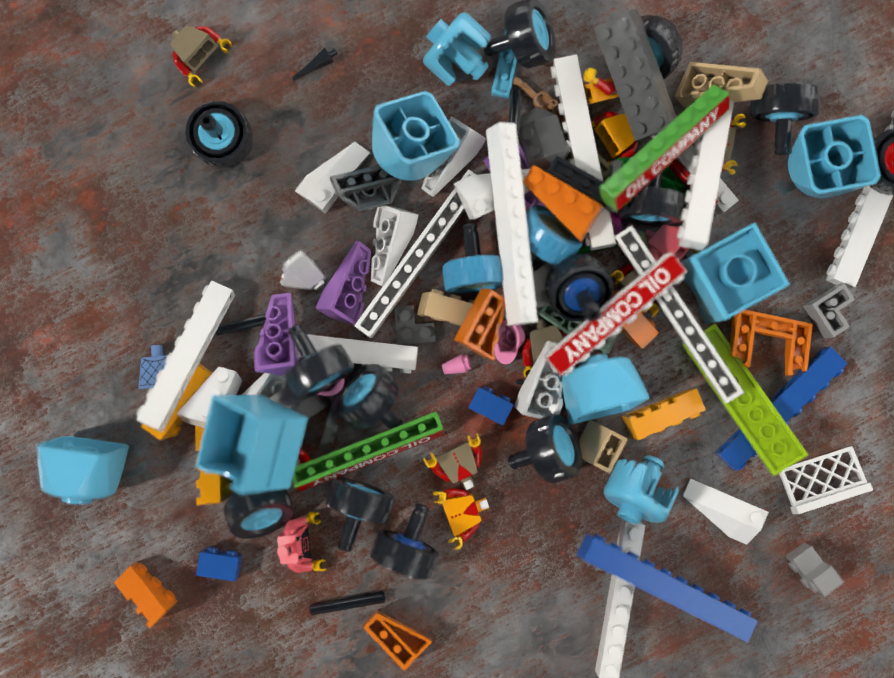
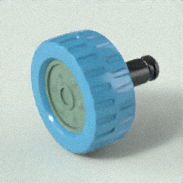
M533 205L526 211L532 269L540 259L556 265L578 252L582 243L545 206Z
M475 223L465 224L462 227L464 230L463 238L466 257L449 261L443 265L444 287L448 293L468 294L479 293L481 288L491 290L503 288V271L500 256L481 255L479 233L477 231L478 225Z

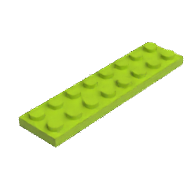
M716 324L703 332L744 392L728 403L721 399L685 343L682 344L687 354L772 476L777 475L808 456L747 367L743 366L742 360L737 356H731L730 343Z

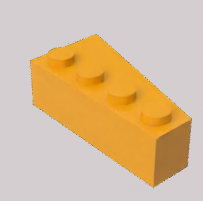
M199 363L163 433L144 424L141 427L159 440L176 437L182 428L180 426L183 423V420L177 413L213 372Z
M690 388L621 417L630 438L641 440L648 435L665 430L666 427L681 424L684 419L689 417L690 419L696 418L701 415L700 412L706 409L698 389Z
M195 426L197 452L200 450L205 428ZM196 467L200 471L198 480H196V488L200 489V498H196L197 505L221 503L232 494V484L229 483L228 477L207 473Z

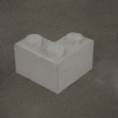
M844 283L833 286L803 307L824 338H832L850 327L839 310L853 302L855 298Z
M802 543L786 555L790 561L788 563L790 568L801 576L799 579L807 589L810 588L815 594L818 592L825 597L844 583L834 568L823 562L814 548L807 543Z

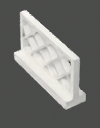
M852 446L791 465L779 473L792 505L790 508L793 514H801L873 490L871 483L866 481ZM842 453H849L851 458L849 465L839 461ZM826 458L834 461L830 471L821 467ZM807 464L816 467L812 477L803 473ZM837 464L847 468L843 477L834 473ZM792 470L798 473L794 483L787 480L786 471ZM819 470L829 474L825 483L816 479ZM850 470L857 473L860 481L852 482L847 480ZM801 475L810 479L807 489L797 485ZM832 476L842 480L839 488L835 489L829 486ZM814 482L823 486L820 494L810 491ZM795 488L805 492L802 500H795L793 495Z

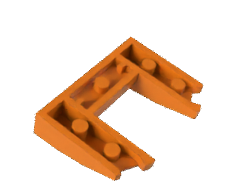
M744 309L732 316L730 334L731 356H737L744 362L743 366L749 368L751 365L754 334L758 333L786 339L785 376L794 375L793 370L800 368L802 372L807 371L813 324Z

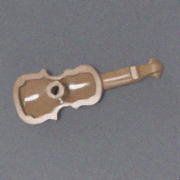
M515 77L513 79L514 85H518L521 91L533 99L534 107L557 115L560 126H562L564 118L563 115L559 114V103L557 100L553 99L545 91L536 93L520 77Z

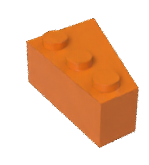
M481 288L454 340L478 355L494 361L496 342L499 340V327L502 324L505 310V298L491 289Z
M614 289L612 298L620 291ZM642 309L636 313L637 317L629 324L624 323L620 327V332L635 346L644 349L659 332L654 328L656 326L655 323L649 318L646 319L643 315L644 311Z
M135 562L130 565L114 582L128 601L132 599L138 608L135 611L138 615L143 613L147 618L148 622L146 625L149 629L161 620L178 602L175 599L174 593L166 590L162 586L161 581L157 577L152 576L148 572L147 567L142 563Z
M378 610L362 624L367 633L404 671L432 643L430 637Z

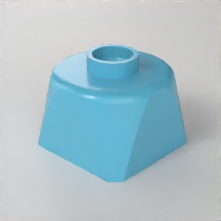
M423 91L375 107L372 132L373 154L381 168L393 177L407 181L425 178L436 170L459 146L460 140L433 94Z
M860 115L805 125L788 157L789 175L794 185L804 194L822 199L876 184L880 178V172L869 120Z
M607 354L590 356L582 363L578 362L580 367L562 377L569 425L626 412L650 399L633 363L627 357L608 359Z
M62 436L37 444L40 487L45 493L61 497L63 502L70 504H89L93 502V499L110 497L118 488L129 445L75 436Z

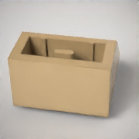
M589 420L579 439L582 459L610 474L628 439Z

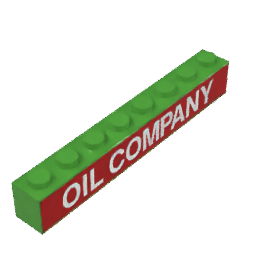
M713 84L600 187L603 203L618 212L730 110L729 93Z
M434 412L296 466L292 478L294 486L299 492L330 481L335 477H340L445 435L443 426L437 412Z

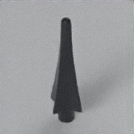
M324 47L292 79L297 80L320 67L333 63L332 57L338 54L333 47L327 51Z

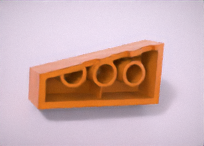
M534 165L523 181L526 188L582 243L603 210L602 205Z

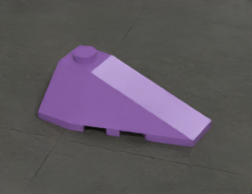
M291 293L271 296L265 315V324L260 332L259 344L254 352L256 372L285 375L292 366L299 362V351L293 343L291 335L288 334V330L295 326Z

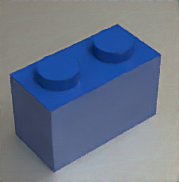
M483 386V388L478 387L468 408L504 425L513 407V404L510 403L511 399L502 394L500 397L493 395L494 390Z
M208 546L200 552L197 576L234 582L239 578L243 554H238V551L227 549L226 552L219 551V548Z

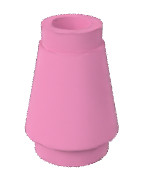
M461 354L443 363L442 369L445 375L467 373V370H471V363L468 355L463 356Z

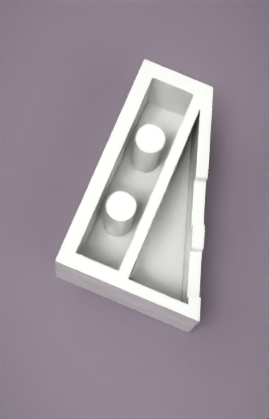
M218 367L177 415L185 423L205 428L212 396L236 395L242 379L236 371Z

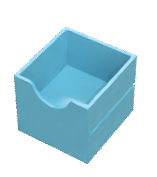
M756 223L731 234L680 262L687 270L683 274L684 278L682 280L693 291L699 304V312L706 324L724 321L790 285Z
M213 395L196 467L207 473L220 474L231 478L234 481L231 488L241 494L290 488L308 418L263 395Z

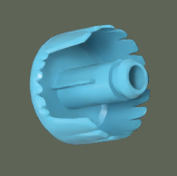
M466 12L460 13L450 26L440 19L426 36L434 45L424 56L423 63L447 86H451L456 79L452 70V62L466 75L470 73L473 76V80H478L489 67L487 61L484 63L481 60L482 56L472 47L476 50H479L481 46L486 47L487 40L490 41L491 35Z
M646 455L642 458L644 462L638 463L634 468L635 461L630 460L626 464L627 459L618 460L604 488L606 499L619 508L617 515L635 525H639L642 519L653 523L664 522L676 499L679 488L677 487L673 491L671 488H667L664 493V487H658L655 492L662 474L660 469H664L663 462L654 456Z

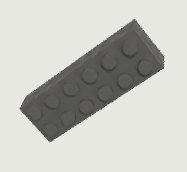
M638 8L594 27L635 141L663 131L677 118Z

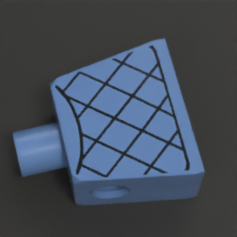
M152 345V357L141 359L139 389L154 388L157 382V374L167 364L165 361L168 355L164 356L163 345Z

